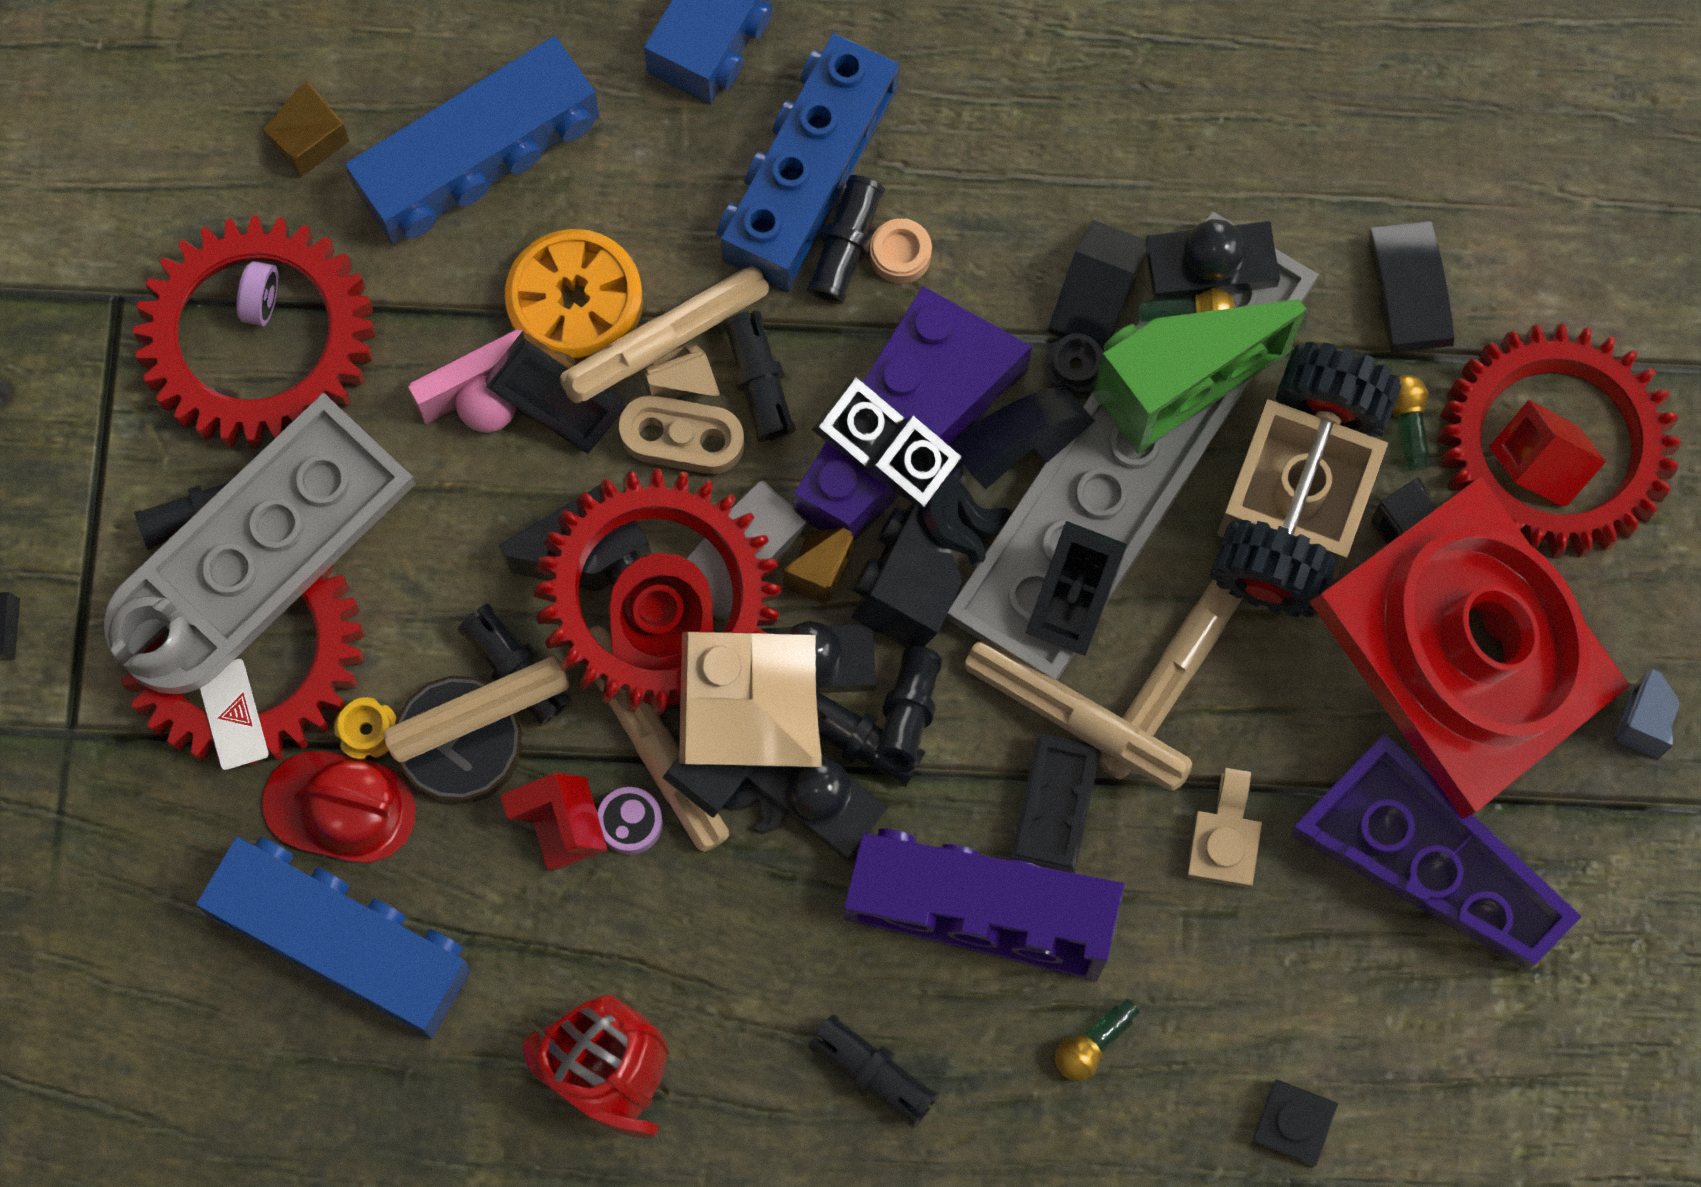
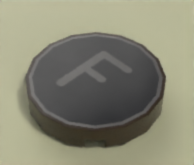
M448 676L429 682L407 699L395 721V725L489 683L477 677ZM517 713L405 762H398L400 770L419 793L439 803L457 804L470 801L477 802L489 798L510 781L521 760L523 732Z

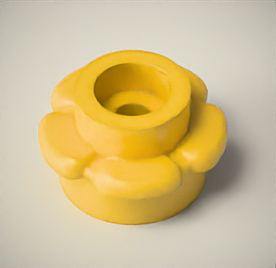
M369 697L358 698L339 712L334 722V734L341 740L340 747L349 757L363 760L366 756L371 755L374 758H378L389 751L385 743L384 732L387 728L395 725L397 718L389 706H381L376 699ZM370 724L372 726L371 733L367 735L360 732L361 726Z

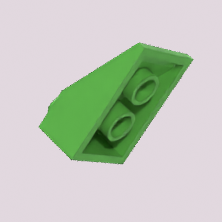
M1299 299L1155 318L1139 330L1134 324L1129 325L1117 332L1105 343L1103 348L1106 352L1103 353L1101 364L1098 368L1099 373L1093 396L1135 452L1139 454L1290 353L1307 309Z

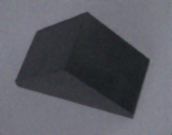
M1093 220L1074 253L1048 327V332L1061 337L1074 333L1088 335L1106 352L1103 347L1115 332L1146 257L1145 239Z
M1066 521L1025 633L1086 656L1118 575L1127 544Z

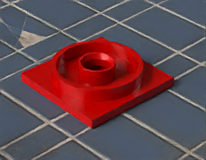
M1482 476L1464 487L1309 601L1462 819L1479 811L1630 686L1585 623L1580 607L1564 578L1539 551L1529 544ZM1471 609L1481 613L1482 622L1488 633L1496 640L1502 642L1504 649L1503 663H1498L1489 658L1476 644L1469 626V612Z

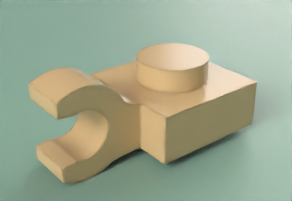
M1225 768L1220 778L1215 814L1202 811L1196 813L1186 878L1247 889L1253 886L1262 822L1243 819L1251 772Z

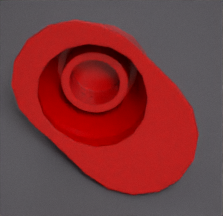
M658 552L640 557L622 570L612 587L609 604L612 656L629 665L650 670L681 667L682 632L714 633L712 597L708 580L696 564L680 555ZM644 695L641 701L652 705L650 697ZM669 695L666 707L677 704L672 695Z
M306 751L289 757L272 772L263 789L262 811L268 828L281 842L302 851L348 862L373 863L390 857L406 843L414 828L416 805L407 783L397 772L379 763L364 759L357 760L346 755L328 751Z

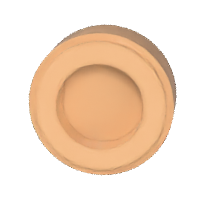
M901 218L889 220L877 228L871 238L870 261L873 269L881 278L895 284H907L919 279L927 271L931 262L932 243L929 234L920 224Z

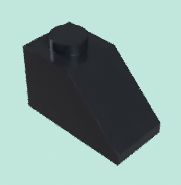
M598 485L587 493L601 504ZM577 498L499 545L504 562L511 573L547 581L553 580L536 571V565L539 557H558L544 546V542L549 532L567 535L557 522L564 510L582 517L576 505ZM636 521L613 530L594 547L583 567L579 588L598 592L610 584L614 585L623 569L638 558L651 555L649 541Z

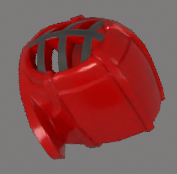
M601 995L594 1000H587L567 1012L552 1026L548 1024L543 1031L545 1034L543 1039L534 1030L522 1042V1050L529 1071L602 1126L622 1135L636 1138H653L656 1136L660 1128L659 1125L636 1118L644 1109L647 1110L653 1102L651 1099L662 1080L669 1050L662 1033L640 1012L620 1002L615 996Z

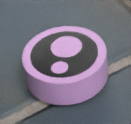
M252 261L244 269L238 288L236 305L237 316L241 322L263 327L269 322L278 289V269L275 265Z
M636 787L619 788L608 794L599 806L597 814L606 845L615 852L625 855L639 854L651 848L658 840L663 825L661 810L654 797L645 790Z

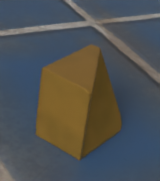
M308 81L294 92L263 129L264 134L300 177L350 141L344 123Z
M845 528L810 532L797 559L783 570L784 587L825 605L827 602H831L853 554L854 537L852 536V531Z

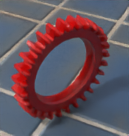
M251 216L247 233L240 234L231 218L225 220L223 239L218 240L207 227L200 229L203 241V248L200 250L185 240L179 242L178 245L185 258L182 264L165 257L160 260L159 263L169 279L168 281L148 278L145 283L150 294L158 301H141L137 303L136 308L139 314L149 323L133 327V333L138 342L147 345L135 351V355L141 367L150 369L143 375L149 389L154 391L161 390L155 398L163 410L170 411L178 406L173 416L183 428L188 427L198 418L196 431L200 438L204 440L210 439L215 430L220 426V438L227 447H233L240 432L245 431L246 439L251 449L256 450L260 447L261 438L265 430H270L275 439L286 429L287 425H290L322 393H325L332 401L347 407L350 404L351 400L348 393L341 384L344 382L361 386L364 383L365 379L362 371L353 363L372 362L373 354L370 346L360 341L371 340L376 337L373 322L361 319L370 316L374 311L369 296H359L366 289L360 273L349 275L353 267L346 253L332 258L335 249L328 237L325 236L312 246L313 235L309 226L303 224L289 238V228L285 218L280 217L277 218L269 234L264 232L259 216ZM249 261H273L292 266L301 271L313 282L320 292L328 315L326 345L312 371L302 381L287 391L261 399H238L220 394L207 387L187 366L178 340V323L181 313L195 290L217 272L232 265Z
M1564 323L1557 324L1552 332L1550 341L1546 340L1541 326L1536 324L1532 325L1526 334V345L1520 340L1519 335L1515 331L1508 332L1501 342L1503 352L1494 343L1485 345L1480 353L1483 364L1479 360L1470 359L1461 372L1466 380L1460 378L1455 379L1448 394L1456 401L1446 402L1440 413L1441 418L1452 424L1443 426L1437 435V442L1454 447L1443 453L1439 460L1440 467L1461 469L1452 476L1447 484L1449 490H1462L1482 476L1521 533L1525 534L1529 544L1537 550L1543 539L1548 540L1552 558L1559 559L1565 552L1568 540H1570L1580 558L1586 557L1592 549V537L1604 551L1611 549L1616 543V531L1626 539L1632 537L1639 529L1637 518L1647 523L1656 513L1657 507L1652 500L1662 502L1671 490L1669 484L1661 479H1671L1678 471L1679 464L1675 460L1664 456L1675 454L1681 446V439L1678 436L1662 434L1674 427L1678 421V415L1674 412L1661 413L1656 411L1669 398V391L1662 389L1647 392L1645 389L1655 376V370L1649 368L1643 372L1633 374L1630 370L1638 355L1635 350L1629 351L1618 360L1612 357L1615 345V338L1613 336H1609L1598 349L1592 348V332L1589 327L1583 328L1575 343L1569 342L1567 327ZM1543 373L1572 375L1584 379L1601 389L1621 411L1630 434V463L1618 489L1600 505L1578 514L1544 512L1514 498L1497 482L1491 473L1482 452L1481 437L1483 423L1495 399L1506 388L1521 379Z
M653 469L647 488H643L635 472L630 471L626 473L623 479V493H620L607 478L601 481L598 488L601 504L593 499L591 495L583 492L576 501L582 517L564 510L557 522L567 535L549 532L546 537L544 546L558 557H539L536 565V571L553 579L538 583L534 587L533 597L553 602V604L538 611L536 616L537 623L559 626L558 629L547 637L545 645L547 649L569 646L570 651L562 660L560 668L562 671H567L583 664L586 669L579 683V687L582 690L587 689L599 679L605 681L601 702L608 704L622 689L626 691L627 711L634 713L644 695L650 697L655 715L663 714L669 695L673 696L679 708L681 705V667L650 670L632 666L617 659L596 641L582 615L579 600V584L585 562L594 547L607 534L622 525L644 519L670 520L697 531L716 548L728 569L733 591L731 614L723 633L767 634L758 626L774 625L779 618V612L762 603L777 599L781 594V586L761 581L762 578L774 573L778 567L777 560L756 559L755 556L765 548L769 539L767 535L746 538L744 533L755 517L750 512L732 520L729 517V513L736 499L732 494L716 505L710 503L713 487L711 481L706 480L695 494H691L688 490V473L680 472L675 484L670 489L665 486L661 469Z
M333 565L301 595L310 608L316 627L315 656L306 678L289 698L274 708L258 714L266 745L277 761L284 758L283 738L287 736L301 749L308 746L303 729L306 724L324 733L330 729L320 712L322 708L325 707L341 712L346 706L343 700L335 693V688L356 689L358 685L356 677L345 670L343 666L364 663V655L361 649L347 645L350 642L358 641L365 637L364 629L361 623L346 621L356 616L360 610L355 598L339 599L350 587L342 574L327 579L334 568ZM163 634L142 654L157 650L162 645ZM130 673L121 678L122 685L128 692L142 691L131 704L139 715H146L154 711L147 722V726L156 735L162 734L171 728L167 742L173 749L177 751L183 749L193 738L191 754L194 758L203 762L208 757L215 742L206 711L193 705L182 694H165L153 691L136 681ZM258 761L248 764L249 766H257Z

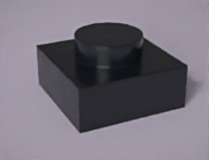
M1275 1079L1270 1088L1251 1144L1314 1168L1319 1160L1338 1103Z

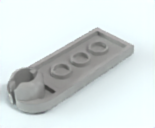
M322 393L116 590L108 604L104 620L105 638L111 653L136 681L153 691L165 694H182L205 686L237 658L416 485L413 476L325 393ZM167 629L169 630L168 639L154 652L142 654Z

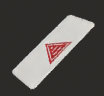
M235 659L216 678L200 688L219 761L224 770L267 758L269 755L244 661L242 659Z

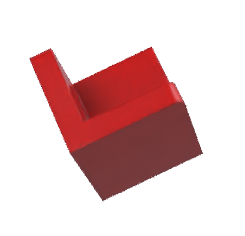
M1531 400L1524 404L1489 445L1491 451L1516 484L1562 507L1571 503L1606 462L1578 425Z
M555 772L501 795L507 820L534 823L544 862L549 870H560L608 850L587 777Z

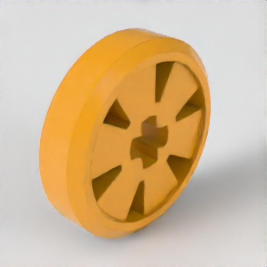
M566 229L538 238L519 254L507 276L505 305L513 331H525L551 350L568 354L577 363H580L637 328L643 309V293L638 270L629 254L619 244L597 232L583 229ZM578 286L584 287L587 304L580 308L574 302L570 309L565 308L561 292L567 287L572 292H575Z

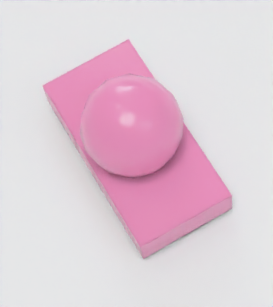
M515 330L410 383V386H408L425 425L454 410H457L459 418L466 426L483 433L500 431L510 423L517 411V407L487 388L485 378L522 330Z

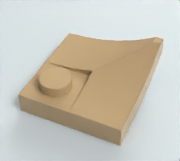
M682 632L679 763L821 767L822 756L816 700V635Z

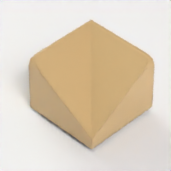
M689 342L681 345L673 352L640 370L648 395L675 399L691 392L711 396L720 395L706 353L697 343Z

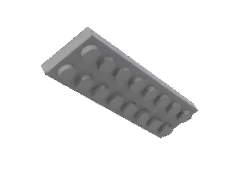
M1213 211L1206 220L1218 219L1228 221ZM1275 249L1280 275L1278 287L1229 292V294L1235 301L1236 307L1296 299L1303 303L1315 285L1319 274ZM1195 297L1161 301L1153 300L1137 324V329L1139 330L1155 318L1196 313ZM1254 377L1139 454L1135 452L1093 396V391L1083 407L1095 422L1048 463H1045L985 554L984 562L977 566L950 607L946 620L980 641L983 640L1058 681L1076 652L1036 638L1025 632L1065 522L1074 523L1127 544L1118 575L1106 603L1107 605Z

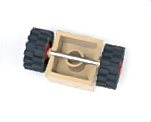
M1306 342L1305 346L1301 344L1296 345L1291 352L1275 398L1277 402L1267 399L1217 532V535L1223 537L1210 571V577L1212 580L1217 581V586L1221 589H1229V594L1238 599L1243 597L1248 599V604L1255 607L1261 604L1268 607L1270 612L1279 614L1282 610L1292 617H1299L1300 614L1305 617H1313L1314 614L1318 615L1309 601L1330 587L1332 579L1337 578L1350 552L1388 446V442L1377 438L1385 434L1401 390L1399 377L1390 374L1391 369L1385 364L1374 365L1375 359L1366 354L1362 358L1354 355V349L1344 347L1343 351L1336 350L1334 344L1323 342L1322 347L1318 346L1315 342Z

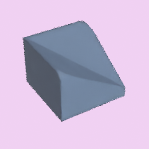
M1652 669L1635 683L1614 733L1616 742L1657 760L1673 746L1671 727L1679 709L1678 697L1662 673Z

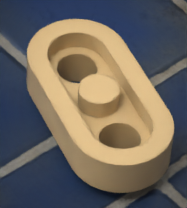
M648 395L630 402L623 410L619 419V432L623 447L629 455L641 462L705 474H720L733 468L741 459L744 451V432L740 421L733 413L720 407ZM649 425L658 426L663 430L662 436L655 441L644 440L640 433ZM711 436L719 437L725 443L718 452H708L701 445L706 438Z

